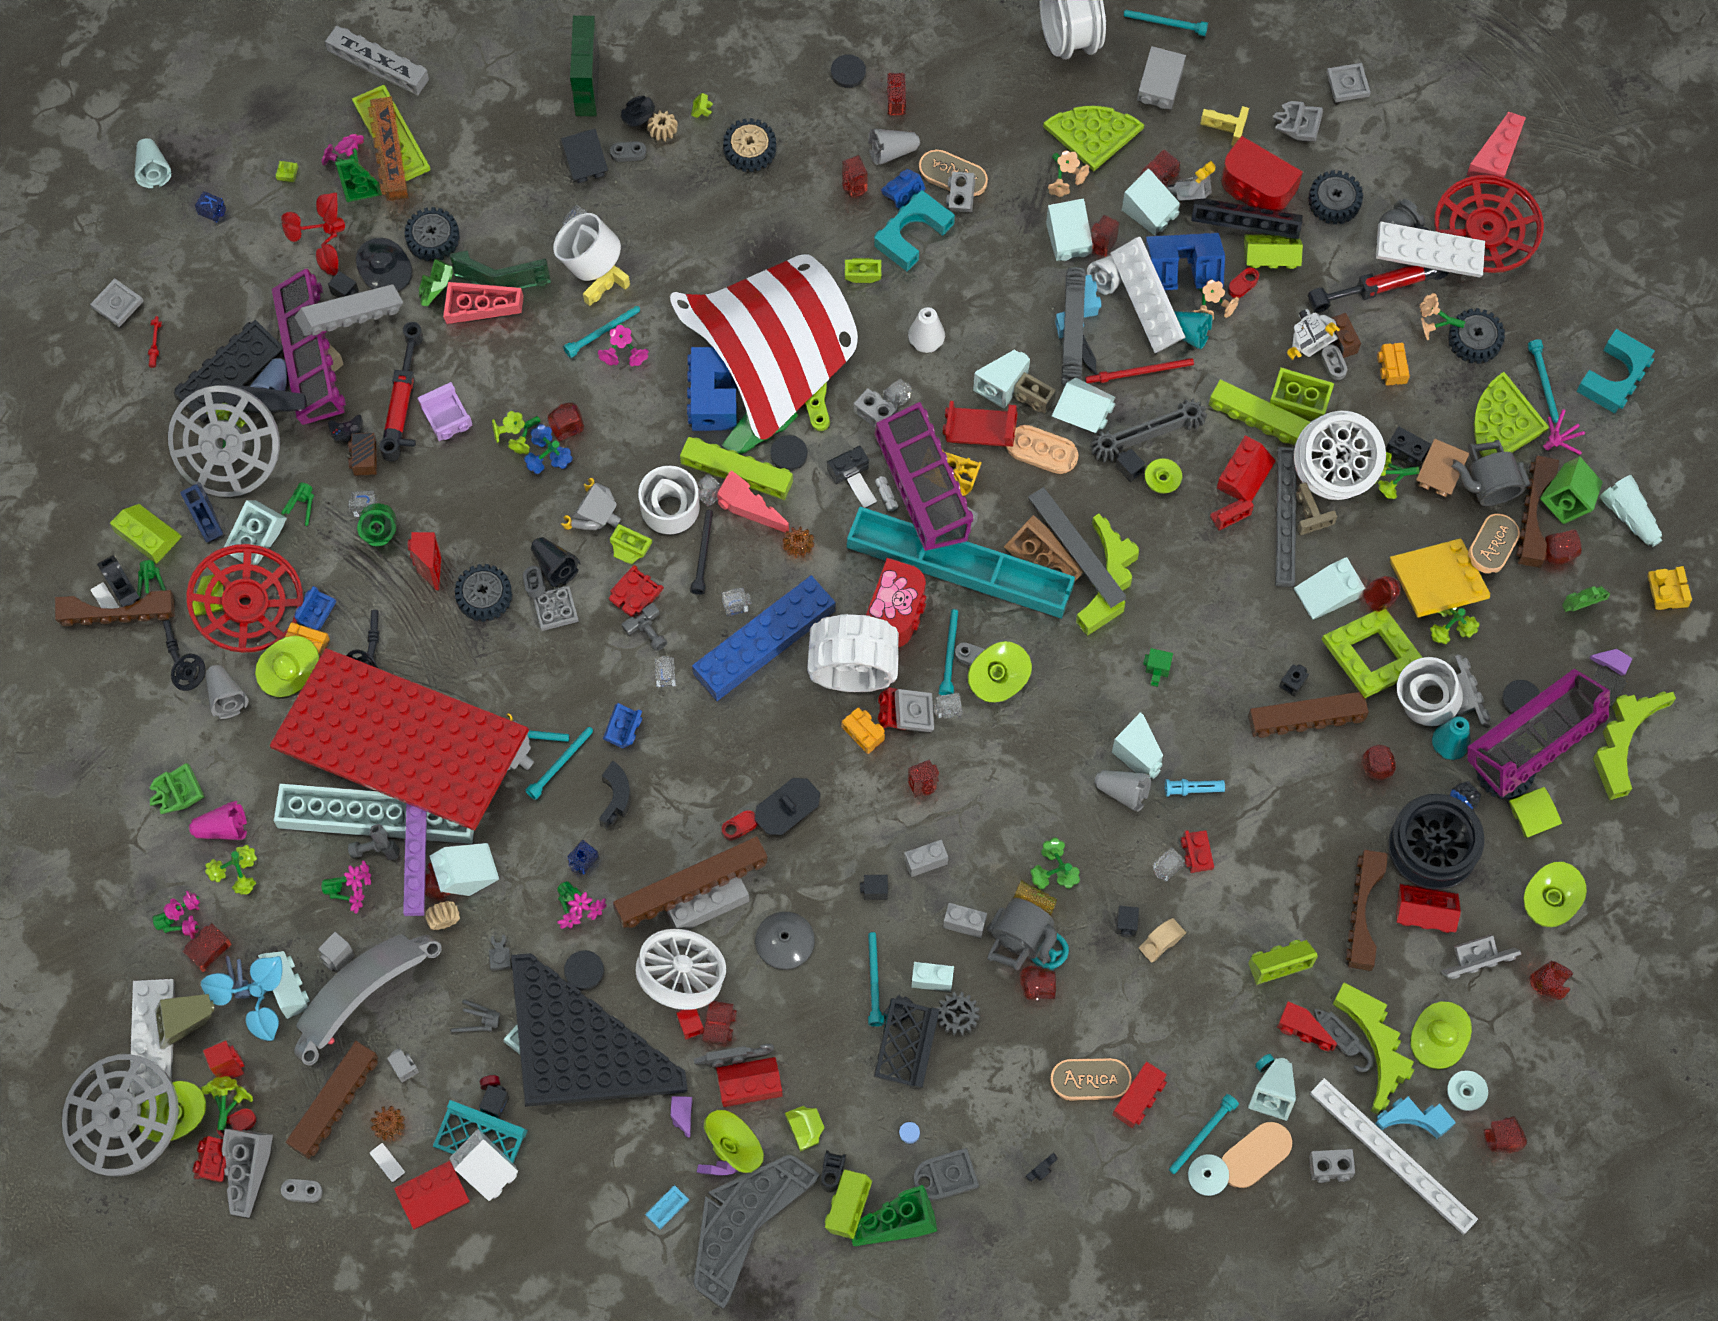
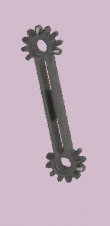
M1079 267L1068 268L1066 274L1061 374L1063 386H1066L1067 382L1074 378L1081 380L1086 271Z
M1185 399L1183 404L1179 403L1177 411L1113 435H1110L1109 430L1106 434L1100 431L1099 436L1095 435L1090 445L1092 448L1091 453L1096 455L1097 460L1103 458L1104 463L1107 459L1112 462L1114 457L1120 454V450L1184 426H1187L1189 431L1191 427L1197 430L1199 425H1204L1207 418L1206 408L1201 406V401L1195 403L1194 399H1191V402ZM1187 413H1193L1195 416H1189ZM1102 445H1109L1110 448H1104Z

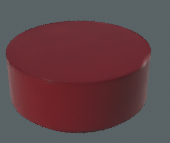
M497 1075L485 1076L479 1081L482 1090H487L488 1085L493 1087L501 1085Z

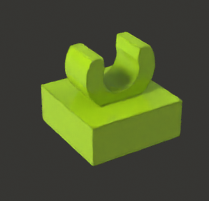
M701 93L693 100L691 116L698 118L701 114L709 116L712 111L707 110V108L713 105L712 102L707 101L708 95Z
M279 161L276 179L295 182L298 164Z

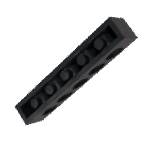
M1203 198L1195 199L1191 221L1299 239L1303 215Z

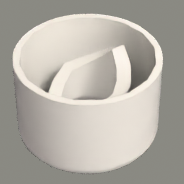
M584 213L572 218L561 228L554 241L553 249L555 256L577 278L590 281L602 277L615 265L620 255L621 244L618 237L597 215Z
M662 466L650 471L643 478L638 494L641 514L646 524L651 529L662 534H677L691 527L696 521L700 509L698 486L693 476L680 467ZM665 497H676L681 501V507L676 514L669 515L660 508V500Z
M1433 657L1417 659L1408 664L1398 678V697L1406 714L1413 721L1425 726H1438L1451 720L1458 713L1462 705L1463 692L1454 669L1445 661ZM1431 685L1438 686L1443 691V699L1438 704L1427 703L1420 698L1421 691Z

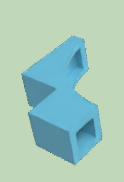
M1086 275L1084 317L1098 315L1099 308H1101L1100 297L1096 296L1097 284L1096 281L1092 280L1091 275ZM1064 312L1056 314L1055 319L1059 338L1064 336Z
M1407 1097L1405 1100H1402V1098L1398 1099L1392 1105L1393 1109L1387 1112L1385 1110L1376 1117L1378 1121L1375 1125L1380 1130H1383L1395 1124H1412L1427 1130L1438 1139L1451 1129L1456 1122L1441 1104H1438L1436 1107L1431 1105L1422 1113L1414 1102Z

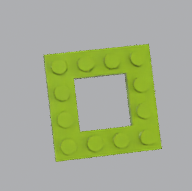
M1385 607L1323 635L1321 639L1364 698L1396 684L1401 672L1408 664L1423 658ZM1375 633H1379L1398 660L1371 672L1351 645Z

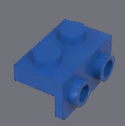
M906 169L895 179L888 182L881 191L884 196L894 200L896 207L900 209L910 202L914 194H918L921 190L924 191L925 186L919 174Z
M313 586L305 594L303 604L295 611L297 624L320 631L336 604V600L319 592L317 587Z
M619 703L615 704L603 740L621 748L632 745L636 737L634 734L635 729L639 727L642 721V717H640L642 710L634 711Z

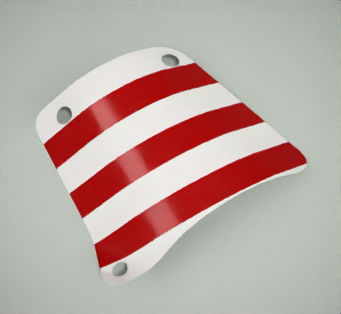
M811 255L796 256L711 294L696 295L673 292L670 296L671 304L679 319L689 328L703 336L714 347L726 364L741 393L751 428L759 439L764 440L771 437L846 363L856 349L858 335L849 307L830 273ZM802 264L810 265V268L804 271L797 269ZM683 300L688 303L689 307L682 309L678 306L677 301ZM843 331L847 332L851 337L849 347H843L839 342V335Z

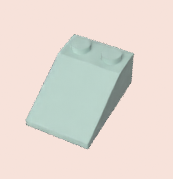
M246 500L224 547L236 544H251L269 549L280 534L287 518L256 500ZM244 553L230 554L243 562ZM251 553V564L258 565L263 555Z
M1347 557L1327 566L1294 587L1295 592L1312 620L1362 598L1366 589Z

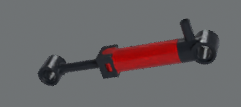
M1411 265L1374 276L1372 273L1360 276L1357 286L1329 294L1325 292L1324 288H1316L1311 290L1307 296L1313 311L1319 313L1327 310L1331 306L1330 301L1361 293L1363 300L1375 298L1378 293L1429 279H1443L1450 272Z
M408 322L403 327V334L407 343L402 370L394 369L393 389L383 438L379 444L383 459L389 462L399 458L400 446H416L415 440L403 439L402 433L410 393L413 391L415 383L414 374L412 371H409L414 346L420 345L423 341L422 330L417 322ZM388 448H394L391 451H386Z

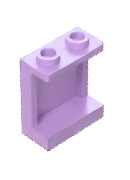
M452 382L418 397L419 405L438 441L449 439L454 434L464 432L473 426L471 418L467 415Z

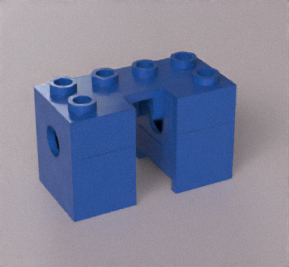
M1219 233L1146 236V250L1164 290L1178 289L1177 279L1180 258H1187L1188 264L1190 263L1196 289L1206 286L1209 280L1220 281L1224 287L1225 253Z
M691 347V354H688L687 372L688 382H691V388H687V398L691 399V404H687L688 424H692V431L734 430L737 426V384L714 347Z

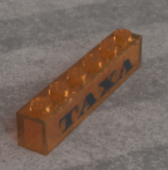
M392 96L371 99V107H368L370 118H373L374 121L370 122L372 133L376 134V137L373 138L374 148H378V153H375L377 164L381 166L378 169L379 179H383V184H380L381 193L386 196L387 201L409 198Z

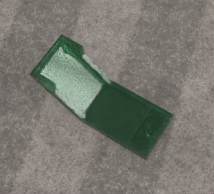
M468 250L450 254L454 275L473 284L524 289L533 286H543L551 282L546 258L494 270L470 259Z

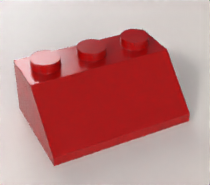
M1245 435L1220 476L1216 489L1237 500L1243 499L1244 502L1251 500L1252 502L1276 460L1261 443Z
M412 532L411 539H408V551H410V558H413V566H416L417 572L435 590H439L441 552L435 532Z
M1404 884L1399 885L1396 909L1397 923L1404 926H1420L1423 929H1438L1446 933L1456 932L1461 913L1458 893Z
M776 1057L716 1067L723 1107L783 1097Z
M451 1161L394 1188L413 1229L470 1202Z

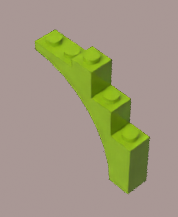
M1097 514L1093 517L1092 526L1104 548L1106 570L1123 591L1131 586L1132 574L1125 567L1138 559L1139 548L1134 542L1131 543L1128 538L1122 541L1120 535L1110 528L1109 521L1106 518H1102L1100 514ZM1098 592L1091 603L1077 614L1076 623L1088 636L1123 613L1125 601L1123 600L1110 608Z
M1661 692L1656 694L1655 697H1643L1636 700L1635 695H1622L1616 698L1612 708L1617 720L1609 722L1602 732L1608 746L1598 749L1593 757L1609 800L1627 796L1632 790L1628 776L1627 755L1633 733L1647 717L1658 710L1671 706L1676 699L1674 692Z
M1343 983L1332 1005L1345 1012L1358 1024L1373 1049L1377 1063L1378 1085L1371 1112L1378 1115L1381 1110L1385 1111L1390 1102L1387 1097L1390 1092L1394 1093L1398 1082L1402 1084L1405 1079L1409 1080L1414 1072V1069L1411 1068L1414 1061L1394 1052L1401 1042L1398 1039L1400 1033L1382 1024L1388 1013L1384 1011L1387 1004Z

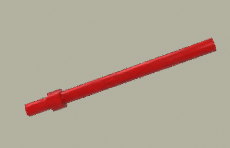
M1190 358L1109 373L1107 371L1099 372L1097 375L1086 376L1085 382L1088 384L1094 382L1105 383L1108 380L1193 366L1194 360Z

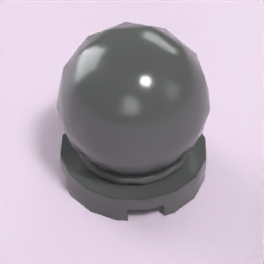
M1403 199L1402 201L1398 200L1394 204L1393 209L1384 213L1379 223L1386 222L1416 228V226L1423 227L1425 219L1423 215L1420 216L1415 210L1418 207L1414 203Z

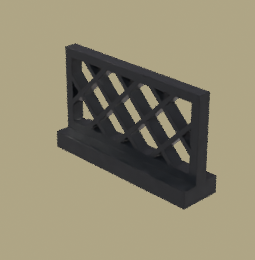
M891 998L873 1077L910 1086V1088L917 1090L923 1088L940 1009L928 1008ZM895 1004L901 1005L906 1012L899 1018L894 1013ZM915 1010L924 1012L923 1019L916 1023L911 1015V1012ZM908 1015L913 1026L904 1030L899 1020ZM896 1022L902 1033L893 1038L889 1028L890 1025ZM915 1027L919 1037L918 1040L912 1043L906 1032ZM904 1035L909 1045L900 1050L895 1039ZM892 1042L897 1053L889 1057L885 1051V1046ZM911 1047L915 1055L914 1059L908 1062L902 1052ZM899 1054L905 1065L896 1070L890 1059ZM885 1062H888L893 1070L889 1075L880 1073L881 1065ZM907 1067L910 1072L909 1081L903 1080L898 1071Z

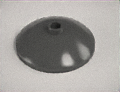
M778 912L768 916L759 925L755 936L756 950L760 958L769 966L781 970L794 969L805 963L811 956L815 944L814 932L808 921L793 912ZM787 934L788 938L782 939L781 936Z

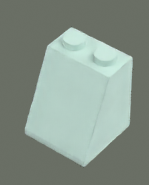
M1147 169L1125 191L1122 211L1153 235H1156L1159 231H1164L1171 219L1174 220L1178 216L1180 203L1153 172Z
M1084 199L1048 205L1046 226L1056 261H1066L1074 257H1086L1092 254L1093 243Z
M1013 350L977 370L974 375L973 391L1005 409L1014 396L1016 383L1024 372L1027 374L1029 372L1030 358L1023 352Z
M1074 378L1067 382L1052 416L1097 433L1100 429L1103 430L1108 421L1106 416L1113 411L1115 403H1113L1115 397L1078 378Z
M1140 712L1115 738L1112 753L1135 773H1146L1150 775L1149 778L1155 779L1163 765L1161 763L1163 754L1144 715Z
M487 843L444 847L430 855L441 892L470 896L499 880Z

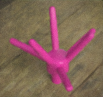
M1565 409L1561 411L1555 430L1551 417H1548L1551 435L1548 437L1550 440L1543 447L1549 451L1554 445L1556 447L1560 445L1581 455V451L1563 443V441L1585 434L1584 431L1568 435L1580 425L1576 424L1560 435L1559 428L1565 414Z

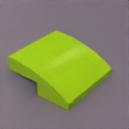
M1545 787L1509 800L1515 819H1518L1523 835L1526 838L1562 824L1557 809Z

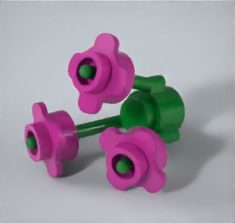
M186 891L187 895L183 896L184 903L180 904L176 899H170V903L164 907V912L153 916L155 928L158 931L163 929L164 933L183 930L185 936L190 935L191 939H195V933H198L199 925L197 921H194L192 915L189 916L188 920L183 921L182 926H171V924L174 923V920H179V916L184 914V907L187 906L189 910L195 908L199 910V896L196 893L192 894V892Z

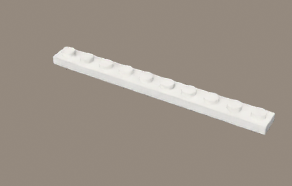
M1325 1078L1311 1091L1310 1095L1461 1234L1464 1235L1478 1220L1477 1217Z

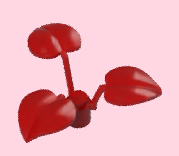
M336 192L323 194L317 198L316 209L319 216L323 217L324 224L300 226V217L294 212H286L281 217L284 234L290 241L296 242L300 240L301 230L323 227L324 232L331 235L321 244L322 248L316 250V260L319 267L325 273L333 276L339 272L338 256L335 248L327 243L334 237H337L338 232H342L345 229L344 220L337 217L338 203Z

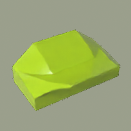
M873 258L845 260V279L853 283H873L881 280V260H874Z
M618 524L610 538V542L613 545L614 557L632 565L636 560L644 557L652 544V539Z
M801 1106L785 1113L800 1152L819 1144V1137L824 1130V1125L816 1108Z

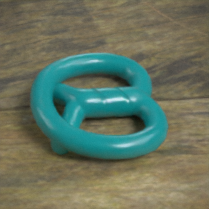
M1057 933V940L1062 945L1063 950L1055 951L1051 948L1049 951L1051 961L1049 963L1043 964L1037 957L1031 960L1041 968L1053 970L1062 965L1069 954L1068 944Z

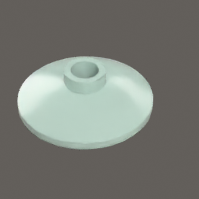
M1458 1072L1448 1083L1447 1092L1449 1099L1459 1109L1473 1111L1480 1108L1487 1100V1084L1475 1072ZM1463 1090H1468L1470 1095H1464Z
M1209 1154L1202 1155L1192 1162L1188 1171V1178L1196 1192L1212 1196L1220 1193L1227 1186L1229 1170L1221 1158ZM1207 1170L1211 1171V1176L1208 1178L1204 1176Z

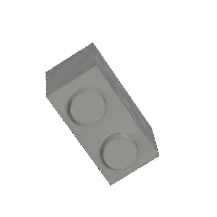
M942 840L905 852L904 861L910 876L914 877L948 865V855Z
M949 903L943 928L981 938L987 913Z
M336 932L318 949L321 954L320 959L330 971L335 969L339 972L355 956L350 944Z

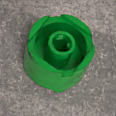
M374 503L366 506L360 513L357 530L359 536L372 546L387 544L396 531V515L388 505Z

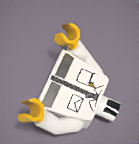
M1308 309L1299 313L1301 321L1294 326L1292 348L1287 351V354L1291 360H1294L1296 355L1301 357V353L1310 357L1338 339L1334 331H1339L1340 329L1337 327L1335 320L1326 315L1310 314Z

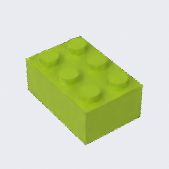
M1280 368L1270 403L1312 422L1325 415L1334 383Z

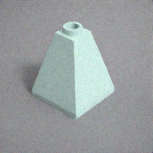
M1276 1058L1257 1084L1248 1106L1249 1109L1287 1121L1296 1100L1292 1063H1289L1285 1058Z

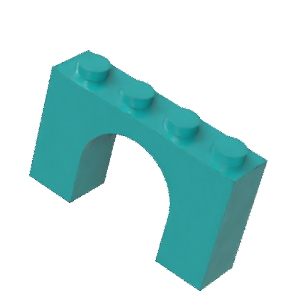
M921 190L918 194L912 196L906 206L900 208L894 218L888 220L883 230L877 231L874 236V247L908 272L919 260V250L903 239L900 234L901 229L911 222H923L943 236L954 225L955 215Z
M1618 329L1614 331L1603 351L1622 361L1628 369L1629 377L1623 381L1614 382L1589 370L1576 391L1614 414L1619 408H1624L1628 401L1625 399L1628 394L1631 396L1637 386L1634 384L1636 381L1640 382L1646 372L1643 370L1645 367L1649 368L1654 361L1652 356L1655 350Z

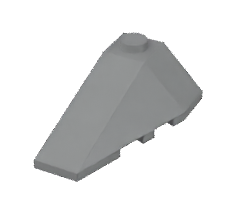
M225 1129L222 1154L226 1160V1168L224 1170L225 1175L228 1176L229 1187L227 1194L230 1214L250 1217L270 1156L273 1135L255 1131Z

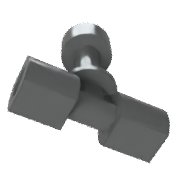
M653 602L642 609L641 615L635 619L631 617L621 624L628 636L638 629L645 631L651 638V646L655 651L663 649L668 643L663 636H658L651 627V620L660 615Z
M381 824L371 827L369 835L372 837V842L365 844L353 842L348 845L349 855L353 859L361 857L363 852L375 849L376 852L382 851L388 860L398 858L400 853L396 843L393 840L387 839L388 833Z

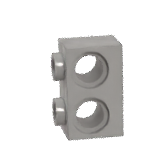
M952 172V177L948 178V188L951 189L950 195H947L946 205L949 206L951 211L972 212L976 178L974 173ZM960 179L966 180L965 185L962 187L957 186V182ZM958 197H963L964 202L962 204H955V200Z
M868 388L855 401L853 408L854 413L875 428L877 422L896 414L897 410L891 402H886L876 391L872 392ZM870 402L873 405L868 406L865 403ZM886 413L887 416H880L879 414Z
M1353 1149L1312 1151L1309 1155L1311 1179L1317 1180L1319 1183L1329 1182L1330 1179H1338L1340 1182L1349 1181L1355 1174ZM1338 1162H1344L1347 1165V1170L1339 1169ZM1317 1164H1325L1327 1171H1320Z

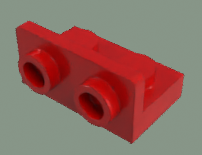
M1240 499L1211 513L1210 518L1218 531L1250 516L1254 505L1251 500L1244 502L1243 499Z
M889 687L879 695L880 712L878 714V722L883 729L886 727L897 728L895 691L898 689Z
M1185 830L1180 841L1182 849L1186 850L1184 860L1186 867L1190 869V873L1213 870L1214 863L1207 831L1189 833V830Z
M207 1136L202 1141H199L197 1146L199 1156L198 1160L194 1162L192 1172L195 1173V1179L203 1178L223 1182L224 1169L226 1168L225 1156L222 1154L223 1139Z

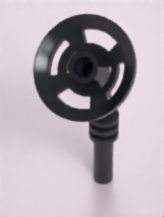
M371 610L367 652L354 649L346 656L378 668L373 657L376 645L379 643V611ZM358 653L362 655L358 658L353 657L354 654Z
M170 620L163 621V626L167 638L166 645L168 653L171 654L174 660L171 670V681L179 690H192L204 678L205 663L200 656L192 653L180 657L178 643L174 638ZM186 658L195 659L192 663L188 661L184 662V659ZM197 666H198V667H199L198 674H197L196 678H194L195 675H196ZM180 679L188 680L189 684L181 685L179 681Z

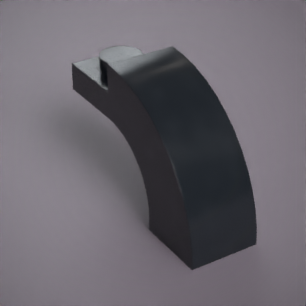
M114 555L97 564L122 607L132 605L136 602V599L140 598Z
M613 760L602 774L603 783L608 785L613 791L612 801L599 818L600 826L605 829L616 822L617 814L625 817L631 801L628 778L623 769Z

